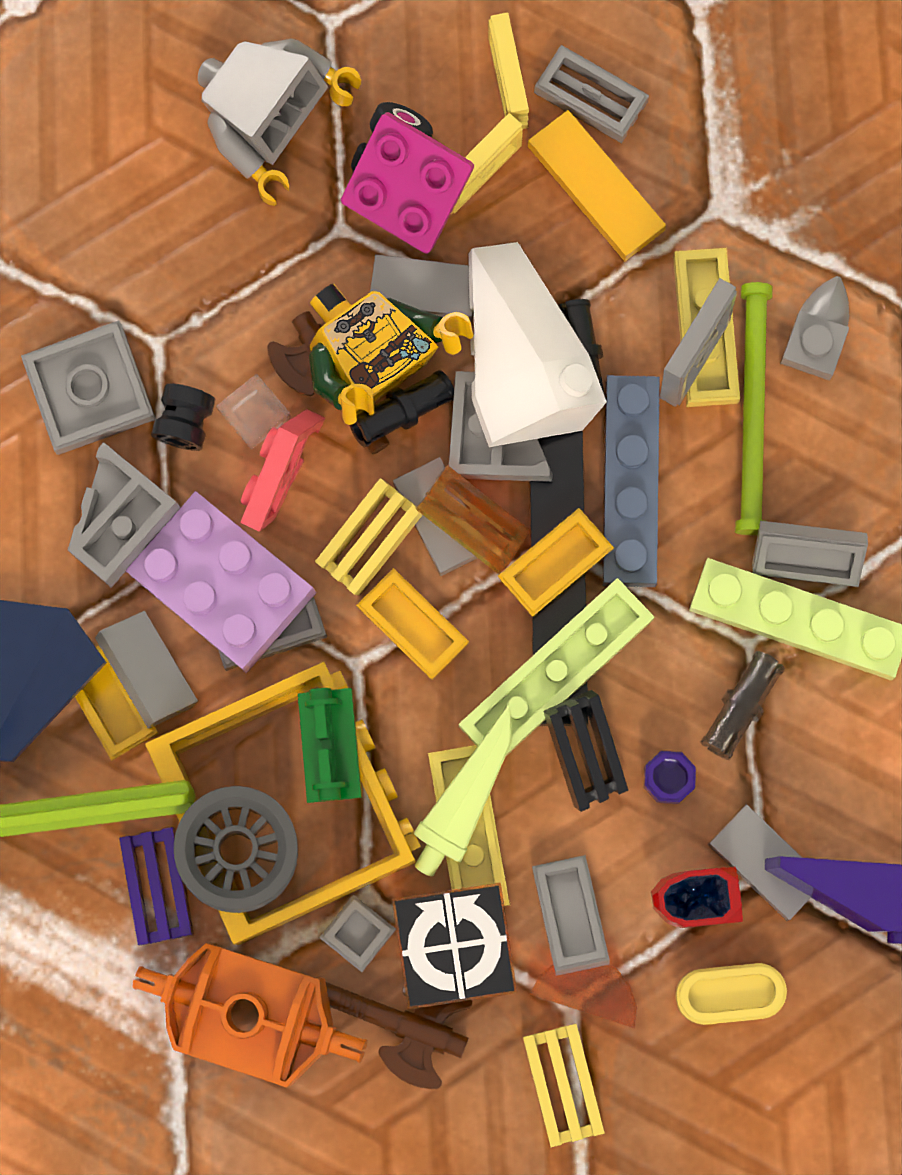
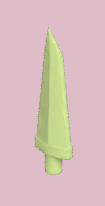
M510 703L425 819L416 828L414 835L426 843L415 864V867L420 872L428 876H434L445 855L457 862H461L466 854L471 836L512 742Z

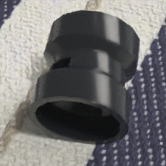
M174 383L166 384L161 397L165 411H163L161 417L155 420L151 436L157 441L173 447L191 451L202 450L206 433L203 430V420L212 415L216 401L215 397L190 386Z

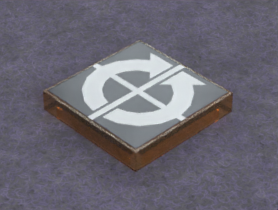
M501 882L392 898L408 1009L517 993Z

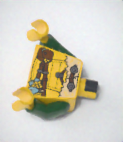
M330 284L310 301V305L326 323L317 331L310 344L309 363L313 390L335 408L342 410L344 423L352 425L357 422V414L365 410L369 415H373L374 403L425 367L438 349L436 343L442 341L445 351L449 354L455 355L459 353L462 349L459 336H465L468 339L474 337L470 319L467 315L460 312H453L444 317L434 315L392 298H385L377 291H371L351 305L337 286Z

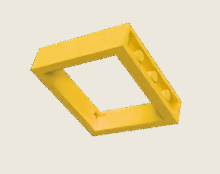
M322 662L145 743L161 782L186 780L189 781L192 787L179 754L298 700V693H306L311 689L331 688V690L348 688L341 671L330 675L325 662ZM363 719L355 722L360 780L394 854L252 920L248 912L230 913L218 910L234 945H241L416 863L411 851L421 846L414 835L408 818L398 822L389 802L398 798L386 769L383 768L375 772L366 753L375 749V745ZM195 793L194 802H195L196 800H198V798H197V796H196V793ZM185 813L176 814L179 823ZM204 826L199 837L215 840L214 834ZM196 846L195 848L196 857L213 852V849L201 846ZM215 861L199 866L202 875L205 877L218 862ZM224 870L212 884L223 889L227 871ZM233 881L231 891H238V888L235 882Z

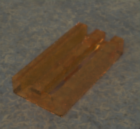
M447 465L438 474L435 483L428 489L425 494L426 496L415 509L497 574H500L508 567L531 530ZM446 488L448 491L454 494L457 498H459L462 502L469 506L470 509L468 510L460 502H458L446 491H444V489ZM488 521L500 532H502L509 539H511L510 542L503 536H501L498 532H496L493 528H491L489 525H487L486 522Z

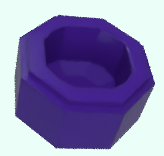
M660 751L644 767L643 788L657 803L679 804L695 789L696 767L682 752Z

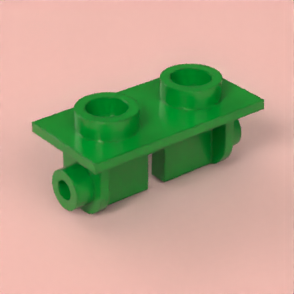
M331 688L311 689L306 693H298L307 803L362 798L352 688L331 690Z

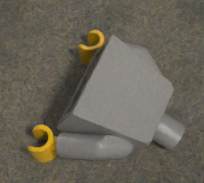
M292 38L265 42L262 45L244 41L237 44L224 63L215 58H209L202 63L198 71L199 85L205 88L201 101L211 113L207 124L219 152L246 179L252 176L258 182L261 199L266 204L272 206L277 205V202L271 195L266 193L264 190L265 185L273 180L278 181L289 192V183L284 173L278 170L268 171L262 165L264 161L272 165L327 90L328 86L326 83L331 85L329 93L333 102L343 107L352 104L353 96L349 92L342 90L338 84L349 83L356 89H359L361 85V77L354 68L342 67L336 71L331 67L332 61L299 40Z

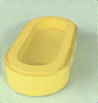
M763 963L693 970L679 981L675 999L679 1011L689 1021L703 1025L765 1019L775 1015L785 1003L787 988L784 978L775 968Z

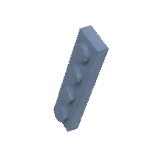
M607 375L603 535L614 549L603 557L602 586H609L617 578L626 587H656L660 377Z

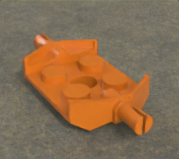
M214 942L205 943L187 959L175 975L169 974L167 976L146 969L143 966H140L135 974L136 977L142 979L133 980V989L160 996V1001L165 1003L166 1029L172 1048L175 1051L284 1087L292 1086L322 1055H328L330 1052L355 1060L358 1063L363 1059L365 1052L359 1050L366 1049L367 1039L339 1032L336 1027H333L325 978H315L219 947ZM240 999L251 1001L258 1010V1022L250 1031L238 1029L232 1021V1008Z

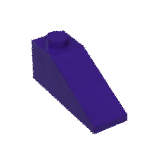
M785 856L765 859V870L811 896V898L868 932L887 933L888 944L902 945L901 864Z

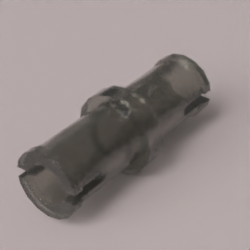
M760 651L754 653L753 659L734 690L728 689L721 699L724 703L723 708L707 734L700 741L703 746L708 747L707 749L710 752L726 760L732 758L735 748L751 722H758L764 713L761 707L779 676L785 671V667L782 664H778L779 661Z

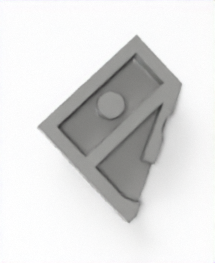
M456 371L449 476L452 479L552 482L553 473L538 439L494 447L488 446L472 402L471 383L475 379V372Z
M103 442L96 454L99 464L92 488L86 487L81 504L82 517L74 527L68 551L112 588L126 572L125 570L181 507L174 499Z

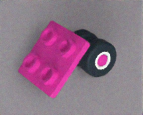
M383 102L377 106L369 125L373 133L368 143H361L353 156L351 163L353 175L341 197V202L423 253H429L434 248L474 169V164L431 138L433 135L432 126L419 113L397 103Z

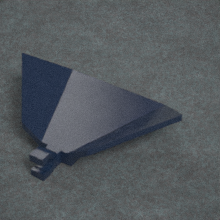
M0 600V762H14L107 663L67 608Z

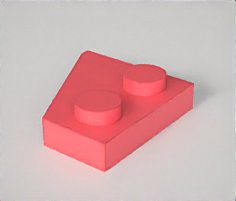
M306 409L281 425L278 429L273 427L269 431L260 451V456L266 459L259 476L253 475L242 494L241 504L247 507L240 523L260 532L275 520L292 483L304 463L300 456L307 439L312 433H319L325 417Z

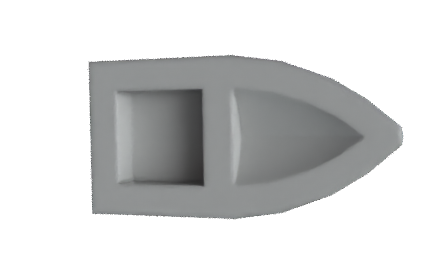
M839 276L823 283L804 302L795 320L780 364L830 381L849 331V301L845 286Z

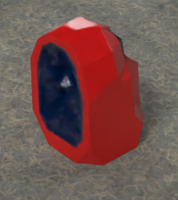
M736 866L673 873L662 878L651 891L653 909L669 925L679 928L743 922Z

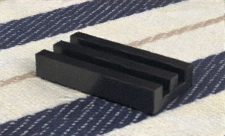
M593 690L587 691L543 711L575 808L582 812L590 808L589 803L597 800L599 803H602L609 799L608 794L612 792L620 795L628 791L602 703L596 692ZM584 707L586 708L608 777L606 780H603L581 709ZM568 714L591 786L584 789L561 718Z

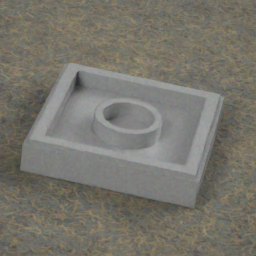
M721 278L717 281L664 369L660 399L675 407L677 404L680 406L730 323L737 294L736 287Z
M120 320L21 355L53 449L57 455L156 420Z

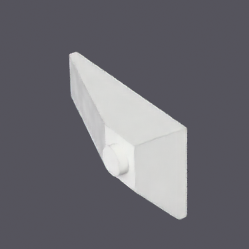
M518 242L472 248L468 253L469 301L474 317V337L470 339L471 355H474L475 379L471 383L472 402L488 446L494 447L583 431L607 403L588 352Z

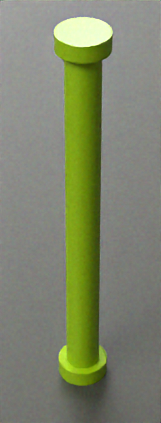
M751 282L741 286V298L746 300L741 519L735 521V533L751 536L758 535L760 521H765L762 520L766 324L767 300L772 299L773 286L762 282Z

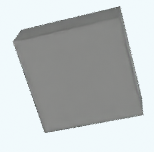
M353 895L319 938L363 972L393 935L396 928Z

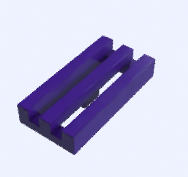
M174 827L119 838L139 946L194 935L186 887L178 873L174 860V839L176 833ZM160 842L165 844L179 927L174 928L169 927L155 843ZM143 846L158 930L154 932L149 931L135 847Z

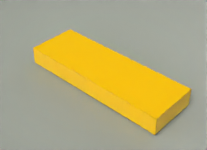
M569 110L528 140V148L625 262L665 231L666 224Z

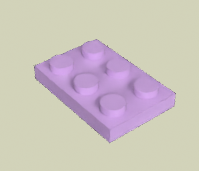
M196 491L125 570L132 578L246 674L317 593L310 584Z

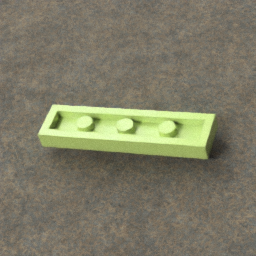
M707 558L689 611L891 681L896 677L902 659V624Z
M617 578L458 724L459 728L478 747L510 703L512 742L506 754L507 756L546 720L544 710L567 701L646 628L655 617Z

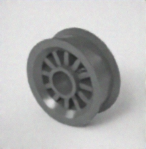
M231 786L211 791L196 800L189 807L177 827L174 839V860L178 873L190 892L201 902L214 909L230 913L249 912L259 909L272 902L284 891L295 872L298 859V843L293 823L285 809L275 799L259 790L243 786ZM229 810H241L238 825H233ZM250 812L259 815L260 818L250 829H247ZM222 813L226 826L223 830L210 820ZM267 824L272 827L274 833L259 838L255 837ZM204 826L216 836L215 840L199 837ZM241 835L252 843L251 856L244 863L237 865L229 864L221 857L222 844L231 836ZM278 842V854L259 850L260 847ZM196 846L213 849V852L196 857L195 848ZM257 860L275 863L270 874L256 863ZM217 861L218 863L204 877L199 870V866ZM250 869L263 880L254 887H251L247 873ZM225 870L227 872L222 889L212 884V882ZM235 874H240L244 890L231 891Z

